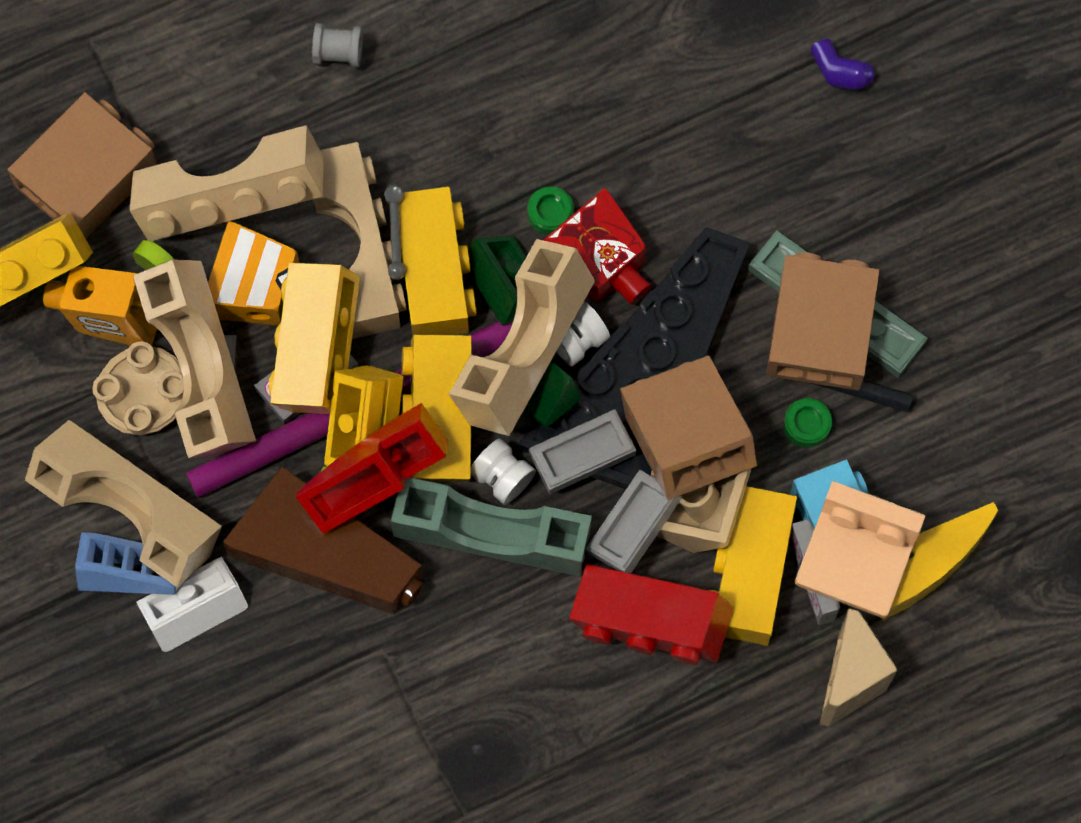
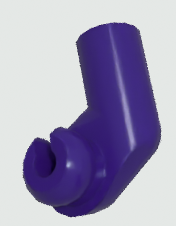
M830 39L820 40L810 48L829 85L850 90H860L873 82V67L867 62L840 58Z

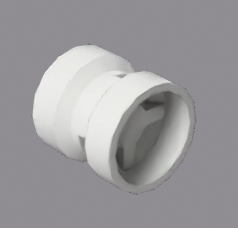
M583 302L556 351L569 366H574L584 359L585 351L591 347H601L610 338L609 331L604 322L588 303Z
M500 438L492 442L477 457L470 468V475L479 483H487L493 487V496L503 505H507L517 498L536 473V469L527 461L516 460L512 455V448Z

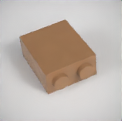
M84 93L7 171L14 187L52 220L71 212L86 239L131 194L133 171L157 165L152 151L155 146L140 129L135 127L130 131L120 122L121 116L107 101L101 99L97 103L88 94Z
M807 252L797 253L794 256L785 255L766 376L860 391L865 374L879 269L869 268L868 264L858 260H844L841 263L823 261L820 256Z
M709 355L620 388L626 420L667 500L757 466L753 436Z

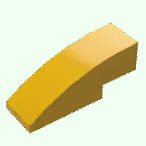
M994 502L918 534L889 613L885 618H881L882 621L911 607L936 590L962 565L977 547L997 514L998 509Z

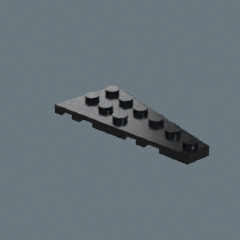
M706 227L673 264L670 272L653 291H650L640 302V306L632 316L620 325L577 375L574 383L582 399L548 428H544L538 423L517 444L518 450L529 454V448L616 409L636 449V455L590 477L626 490L639 470L651 476L652 469L626 420L620 388L707 356L749 250L750 242Z

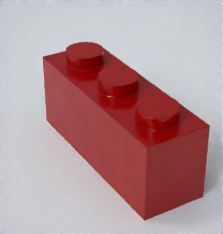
M586 564L569 619L583 630L582 637L592 642L610 645L611 639L627 642V648L642 654L654 655L655 649L671 652L670 657L677 661L698 665L700 659L717 663L734 607L717 592Z

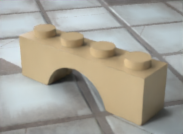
M306 125L264 136L255 151L244 162L218 175H191L185 172L176 160L133 171L130 212L147 240L155 241L323 197L324 156Z
M358 142L320 150L324 156L323 197L313 199L316 213L330 215L344 221L355 231L361 242L359 254L349 269L360 275L352 339L399 329V312L407 311L401 283L392 285L388 275V267L392 263L391 241L382 242L378 227L386 226V220L381 199L372 200L368 185L376 183L371 157H361Z
M536 239L515 276L517 307L512 327L506 339L489 356L478 357L471 355L449 393L469 425L507 436L511 434L595 282L576 248Z
M170 260L133 275L147 322L154 325L166 337L180 365L184 388L183 399L179 408L174 413L188 458L218 456L256 442L202 262Z
M68 420L34 449L25 478L26 482L62 507L75 503L90 502L109 506L124 514L133 522L141 535L142 552L139 561L177 588L210 558L222 527L220 524L72 421Z

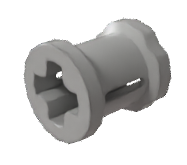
M316 23L312 45L313 64L321 65L323 60L350 62L351 67L359 68L362 54V27L354 26L352 31L325 29L324 24Z

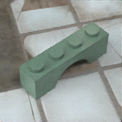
M409 477L405 480L404 489L397 494L391 525L393 537L581 577L586 547L588 546L591 532L592 516L547 506L531 510L497 507L468 498L456 492L448 485Z

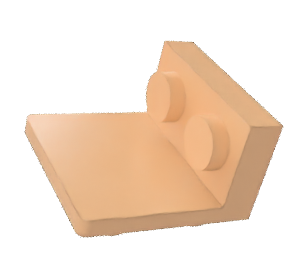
M832 481L798 571L795 584L846 605L885 618L889 613L925 515Z

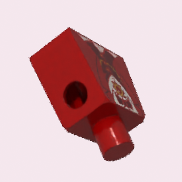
M605 188L544 239V241L573 247L578 250L595 280L587 295L593 302H601L616 289L630 305H634L651 289V285L637 272L645 263L647 248Z

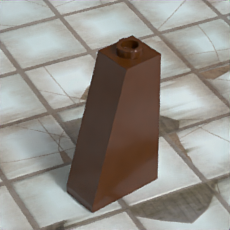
M283 467L280 468L223 541L227 554L235 560L393 615L402 604L409 607L416 600L424 586V583L420 581L423 578L421 564L356 518L352 517L322 534L296 498V493L306 483Z

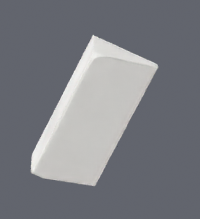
M222 556L197 569L178 588L176 587L175 595L150 594L136 602L164 652L176 648L248 608L240 587Z

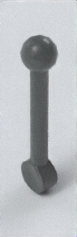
M392 185L384 193L385 199L390 205L392 263L388 267V275L392 279L399 280L406 274V267L401 263L399 204L403 202L404 194L400 187Z

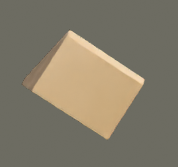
M752 468L682 494V499L657 534V537L692 553L728 547ZM652 471V472H651V477H653V478L656 479V477H655V475H654V473H653V471Z
M848 609L840 629L820 725L831 726L886 692L897 671L859 611Z

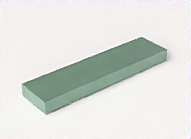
M776 230L751 261L748 271L779 292L785 255L794 256L797 253L807 251ZM875 301L867 356L899 378L926 344L928 338Z

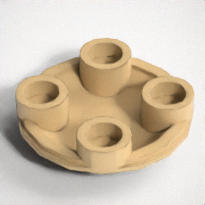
M142 341L133 343L128 349L112 358L99 377L96 378L92 387L93 394L97 399L98 409L107 423L122 433L140 436L158 432L176 419L174 412L182 402L184 389L182 372L177 358L162 348L152 347L149 343Z

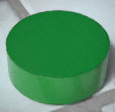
M544 187L537 190L530 197L527 206L530 225L543 235L551 234L574 214V205L571 197L564 190L557 187Z
M804 398L797 400L786 411L783 422L785 435L798 447L813 448L819 446L829 435L832 417L828 408L816 399Z

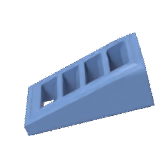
M81 533L75 564L78 590L175 595L176 586L162 576L152 575L153 570L139 561L142 543L97 533ZM114 564H122L121 568L113 567ZM134 564L142 565L141 572L133 571Z

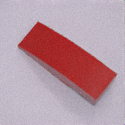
M420 403L341 455L296 493V498L322 534L403 490L406 479L446 457L448 440L424 405Z

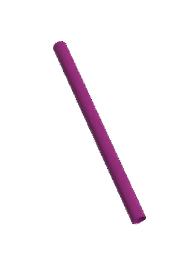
M498 321L469 335L471 336V355L486 357L494 353L506 339L512 324L502 326ZM402 368L394 371V373L402 375ZM402 375L404 376L402 394H410V375ZM308 413L256 438V442L229 451L186 472L196 496L200 498L327 436L330 415Z

